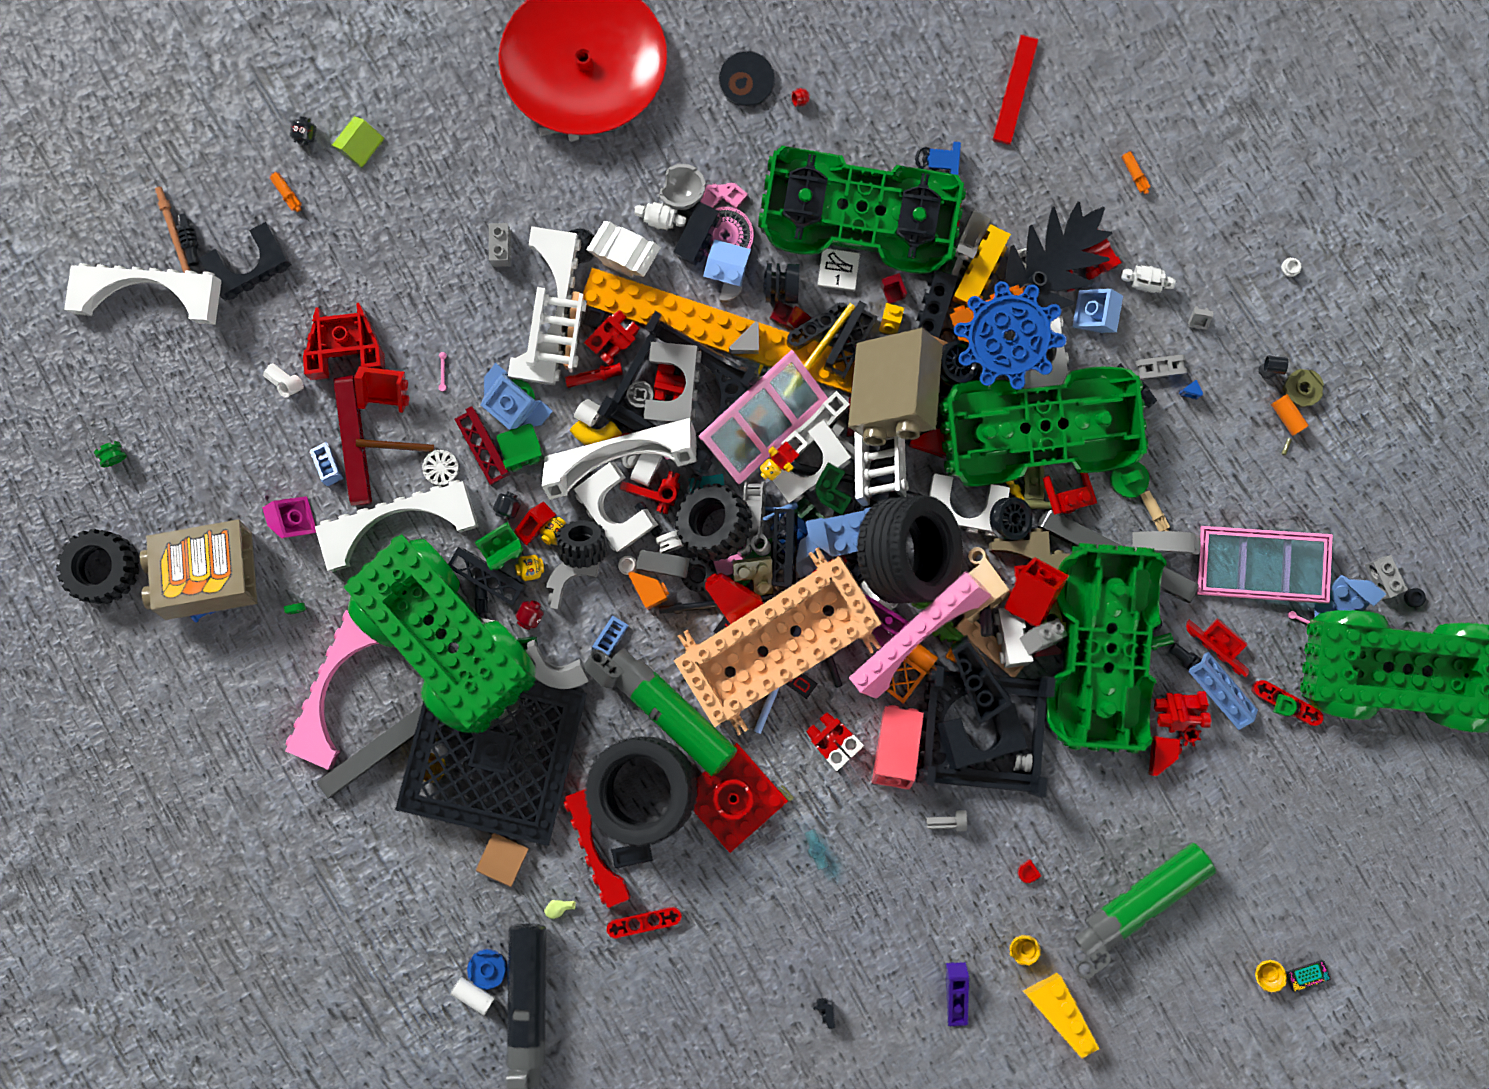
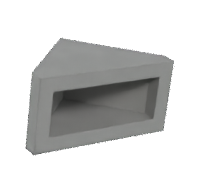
M757 321L729 347L731 354H759V323Z

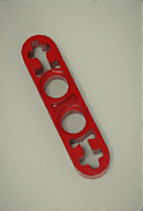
M1257 680L1252 684V693L1274 707L1276 704L1274 695L1276 693H1281L1294 699L1295 702L1300 704L1301 709L1298 713H1294L1291 716L1305 724L1318 726L1323 722V713L1320 710L1270 682ZM1264 684L1263 688L1267 691H1271V693H1259L1260 689L1257 688L1258 685L1261 686ZM1305 712L1309 714L1316 713L1315 717L1317 718V720L1311 721L1312 718L1310 716L1303 714Z
M674 906L611 920L607 925L606 931L610 937L620 938L674 926L680 922L682 913L679 908ZM670 911H674L675 914L678 913L676 921L668 918L665 919L666 923L662 924V912H664V916L670 915ZM651 915L659 917V923L655 926L650 925L648 922V918ZM632 919H637L640 922V928L637 930L631 929L629 922ZM622 921H626L628 932H624L625 928L619 929L618 934L610 930L613 924L619 927L624 925Z

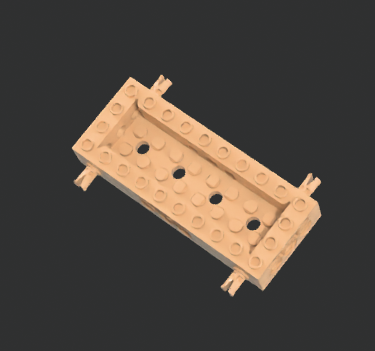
M818 547L815 550L819 558L812 552L808 553L817 566V571L701 644L695 643L688 630L684 631L686 639L682 634L677 636L687 651L675 659L674 662L714 727L726 720L730 721L739 736L742 734L740 726L744 731L749 729L741 718L740 711L858 638H862L870 654L874 652L871 642L877 649L881 648L872 634V629L882 624V621L842 557L827 562ZM826 605L833 606L834 614L832 616L824 614L823 609ZM794 625L801 628V634L798 637L791 634L790 630ZM760 646L768 648L769 652L766 657H761L758 654ZM728 666L735 668L736 674L734 677L726 675L725 671Z

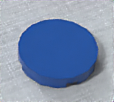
M492 949L478 951L472 956L467 967L470 981L478 988L485 990L493 989L501 984L507 972L506 960L502 954Z

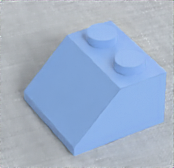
M714 239L703 276L742 286L751 249Z
M1113 289L1079 290L1072 327L1099 333L1117 332L1123 295Z

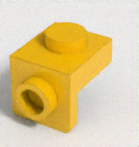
M886 303L879 332L890 335L897 334L904 307Z

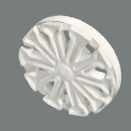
M435 450L424 459L422 469L425 478L434 485L444 486L455 480L459 472V464L456 457L450 452ZM440 453H443V456H442V458H441V460H440L439 454H440ZM435 455L436 461H434L431 457ZM449 455L450 459L445 462L447 456ZM430 461L434 465H427V462ZM455 462L454 466H449L450 463ZM427 469H433L429 473L426 471ZM449 470H454L455 472H454V474H451V473L448 472V471H449ZM435 474L434 479H430V477ZM445 475L449 476V480H446ZM439 476H441V482H438Z

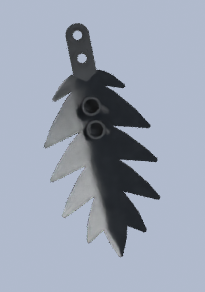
M1078 201L1069 215L1063 234L1056 209L1053 206L1047 224L1045 250L1033 225H1030L1027 236L1026 269L1015 245L1010 247L1005 273V282L1009 288L1019 285L1020 288L1024 286L1026 288L1032 284L1036 285L1039 288V295L1036 301L1040 307L1045 308L1056 304L1062 309L1074 305V301L1050 291H1061L1092 285L1093 281L1068 272V270L1096 266L1110 260L1109 257L1082 251L1101 243L1113 234L1111 231L1097 230L1105 207L1093 210L1083 216L1081 204Z

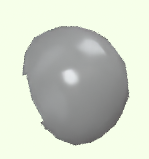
M689 164L674 165L667 169L665 185L661 188L659 196L667 206L676 210H686L696 206L703 198L706 182L696 167Z

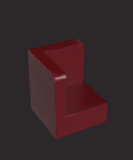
M900 273L881 280L880 285L887 303L892 304L906 299L907 291Z

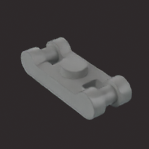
M1185 355L1137 360L1138 376L1141 380L1186 375L1187 368L1184 367ZM1172 363H1176V369H1173ZM1151 365L1152 371L1147 372L1146 366Z

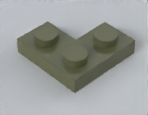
M770 556L732 560L734 581L752 579L753 592L758 595L773 594L772 559Z

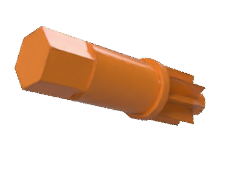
M1132 152L1125 153L1121 158L1140 193L1143 192L1144 195L1149 193L1148 189L1151 186Z
M275 172L271 174L270 180L282 195L283 200L291 211L300 212L301 202L280 173Z

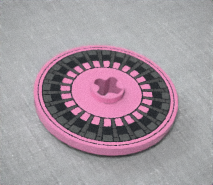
M732 207L717 208L716 210L722 215V221L712 234V242L710 245H706L704 249L705 255L709 256L714 239L750 249L753 243L754 232L748 217L740 210ZM725 231H727L730 235V237H727L726 240H724L721 236V234H724Z

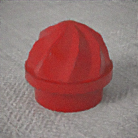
M797 88L795 91H792L791 99L793 105L804 107L810 100L809 92L803 88Z

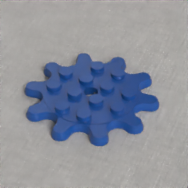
M1000 281L994 287L995 296L991 301H983L978 296L970 297L967 304L974 313L972 321L955 325V335L964 337L969 341L968 349L959 355V362L963 366H968L972 363L981 364L983 372L980 376V381L985 386L992 385L998 376L1005 375L1009 378L1012 388L1021 389L1025 385L1024 377L1028 370L1035 369L1042 375L1051 373L1053 367L1046 358L1047 351L1051 348H1061L1066 344V337L1063 334L1055 333L1051 330V323L1061 315V308L1056 304L1045 308L1040 307L1036 301L1039 295V288L1036 285H1028L1021 295L1016 296L1010 292L1006 282ZM1008 331L1014 332L1015 338L1013 341L1006 340L1004 338L1005 333Z

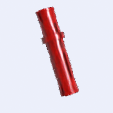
M620 363L607 367L600 366L599 369L566 376L565 381L567 387L571 388L594 381H606L607 378L623 375Z

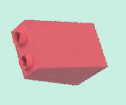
M896 705L884 707L871 783L910 790L916 775L923 720L922 712L914 708L900 709Z

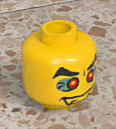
M553 517L540 529L542 541L547 545H557V533L567 523L560 517Z
M534 554L520 557L518 564L515 565L516 575L521 576L523 581L539 579L541 573H544L542 558H538Z

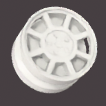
M678 530L656 538L657 544L660 545V553H668L684 546L677 536Z

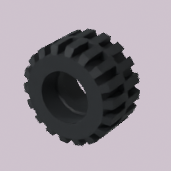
M590 520L572 521L570 524H565L557 533L558 553L560 560L565 565H570L572 568H589L592 565H597L598 562L603 561V558L606 557L605 530L600 524L597 525V522H590Z

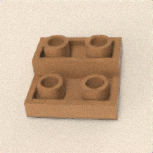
M493 833L480 859L476 872L512 887L529 848Z

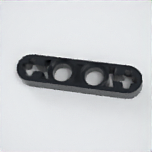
M837 303L791 331L787 337V346L792 350L801 349L828 332L842 314L836 315L838 310L843 311L848 305ZM828 318L831 324L823 325L821 319ZM812 327L816 333L810 335L806 333L805 329ZM792 338H794V339H798V338H799V342H798V343H797L796 341L792 342Z

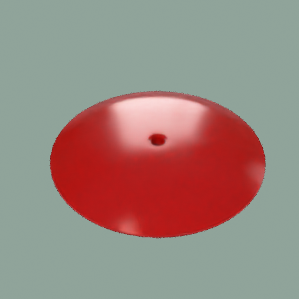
M526 0L519 6L507 23L499 47L500 75L513 103L535 123L547 129L571 135H592L607 132L634 119L654 99L662 84L667 64V47L663 30L654 13L642 0Z

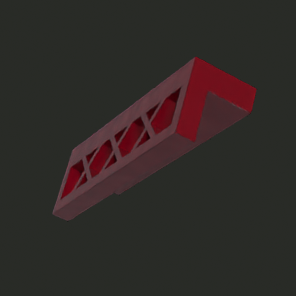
M473 406L465 409L466 413L454 420L490 485H493L511 474L505 468L503 459ZM470 417L473 423L471 429L464 428L460 421ZM473 433L481 437L480 446L472 444L471 438ZM482 450L489 452V462L480 459ZM490 467H497L501 475L491 479L489 475Z

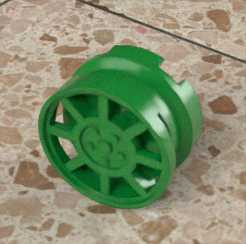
M114 441V444L106 443L100 446V450L96 449L94 451L96 458L100 460L99 464L102 468L116 465L127 457L126 453L122 452V445L119 441Z

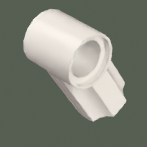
M273 363L264 370L263 376L277 386L279 394L287 398L303 389V382L297 375L289 376Z

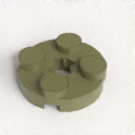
M1299 369L1286 378L1283 384V391L1285 395L1288 394L1298 408L1309 407L1321 399L1324 383L1320 375L1315 371ZM1300 384H1306L1308 386V388H1306V390H1308L1307 393H1305L1304 391L1302 392L1300 390Z

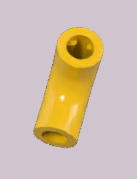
M579 420L569 430L584 445H590L622 435L621 431L612 421L601 429H594Z

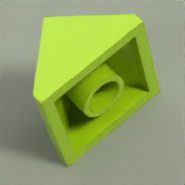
M354 116L334 141L332 147L360 167H363L384 140V137L364 119Z

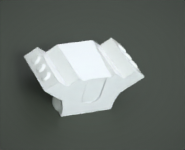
M604 221L588 246L587 251L599 258L603 265L633 278L634 275L645 276L661 247L655 242L648 241L644 237L623 227H618L611 222Z

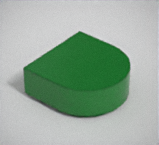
M305 603L284 606V611L288 615L301 613L306 610Z
M1278 694L1273 713L1281 716L1293 715L1297 710L1295 700Z

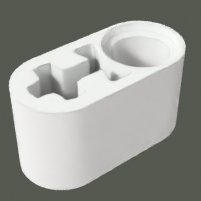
M587 399L578 406L574 418L591 427L601 418V415L597 413L600 405Z
M641 454L630 479L648 487L663 456Z

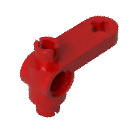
M669 471L667 479H662L658 492L626 482H621L619 490L658 502L656 511L661 513L663 509V514L668 515L669 507H674L681 486L678 483L680 474L675 472L674 475L673 471ZM665 490L673 492V496L670 499L662 497Z

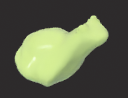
M552 900L544 910L545 915L549 919L558 918L566 910L575 909L576 902Z

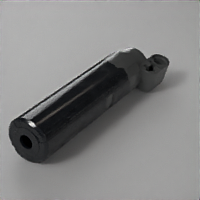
M524 923L509 927L507 1066L511 1070L507 1074L506 1089H532L541 1085V1067L545 1065L546 926L541 924Z

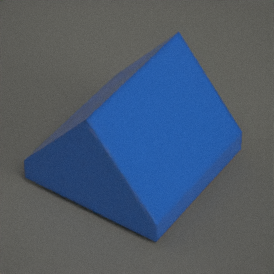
M1197 380L1181 390L1179 395L1197 400L1203 396V391Z

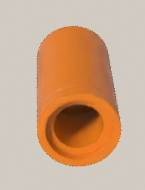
M1288 394L1271 404L1292 436L1309 426Z

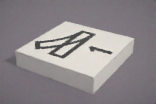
M832 249L823 251L817 287L855 292L860 253Z

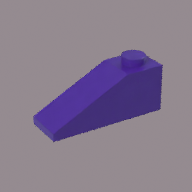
M966 962L946 963L948 1026L968 1025L969 974Z

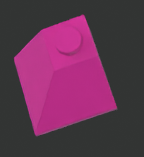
M307 496L275 500L262 507L267 526L281 538L316 533L315 522Z

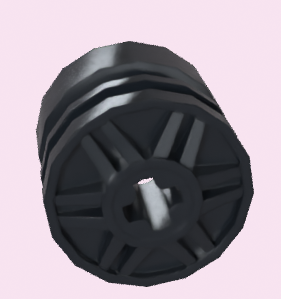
M767 263L763 283L766 303H770L771 294H775V303L779 302L780 295H784L785 303L798 304L800 264H787L785 272H781L780 263H777L776 272H772V263Z

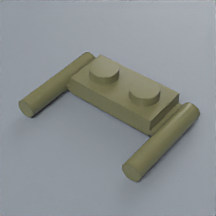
M1044 465L1027 467L1024 474V500L1031 509L1052 510L1050 502H1044V482L1042 479L1044 478Z

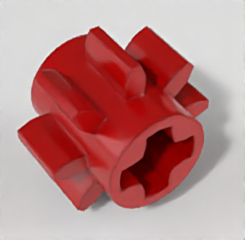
M1190 725L1185 731H1178L1179 736L1176 739L1182 740L1183 746H1187L1189 742L1194 747L1195 741L1202 740L1199 738V733L1202 731L1196 730V725ZM1187 731L1192 735L1191 738H1188V735H1186Z

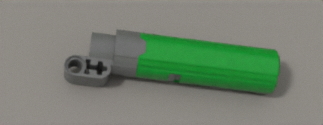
M625 649L620 650L612 659L602 650H593L584 664L585 670L605 688H611L615 684L711 776L717 775L735 756L737 748L641 659L636 660Z
M1190 843L1133 884L1129 891L1126 890L1085 919L1088 928L1073 938L1086 956L1075 966V973L1079 978L1089 979L1105 968L1111 960L1108 953L1109 950L1149 922L1150 918L1154 919L1216 874V868L1212 860L1198 844ZM1097 953L1100 955L1104 954V963L1097 962L1095 964L1097 969H1094L1091 962L1098 958ZM1082 964H1086L1090 968V972L1086 976L1082 975L1079 971Z

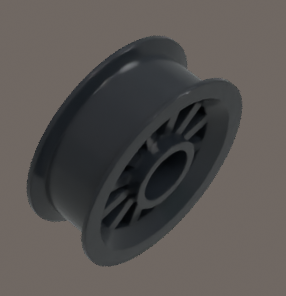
M956 340L943 345L940 378L945 382L959 384L970 381L976 376L980 366L979 363L963 366L959 362V355L968 349L969 342Z
M1001 498L995 502L990 511V526L993 533L1002 540H1020L1029 533L1032 527L1033 515L1031 508L1021 498Z

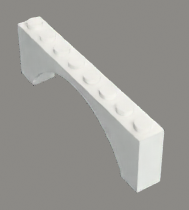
M531 227L529 247L531 250H536L550 266L555 277L558 298L571 300L570 289L574 288L575 285L573 270L577 269L578 266L576 251H580L581 240L577 233ZM557 306L555 317L569 318V314H567L568 307ZM552 324L546 334L566 337V332H564L565 326ZM543 341L538 343V350L541 353L563 356V351H561L562 344ZM527 352L516 358H510L508 371L510 379H521L523 381L554 386L556 381L560 379L559 363L539 360V362L535 363V367L527 366Z
M80 263L79 266L71 265L64 310L75 315L92 316L93 310L115 291L132 284L155 283L168 287L179 297L189 313L188 319L199 324L215 325L222 280L215 277V274L211 272L197 274L194 271L186 270L185 273H179V271L172 269L162 272L156 268H150L147 271L139 267L126 269L122 266H114V268H109L99 264L96 267H91V265Z
M687 418L545 456L542 487L549 500L566 496L567 492L590 471L613 459L632 454L661 455L675 461L677 466L696 462V431L691 419Z
M460 480L451 481L448 483L449 486H435L430 488L431 491L415 492L410 498L399 497L394 499L393 503H380L371 510L364 508L351 516L350 514L341 515L335 521H331V519L321 521L320 525L315 526L327 571L335 572L351 567L349 563L351 556L363 535L378 521L395 513L404 511L432 513L451 522L460 533L479 527L466 484L463 481L460 482Z

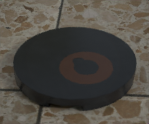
M752 51L735 53L723 63L720 69V89L725 98L737 106H757L770 96L774 88L775 74L773 67L759 53Z

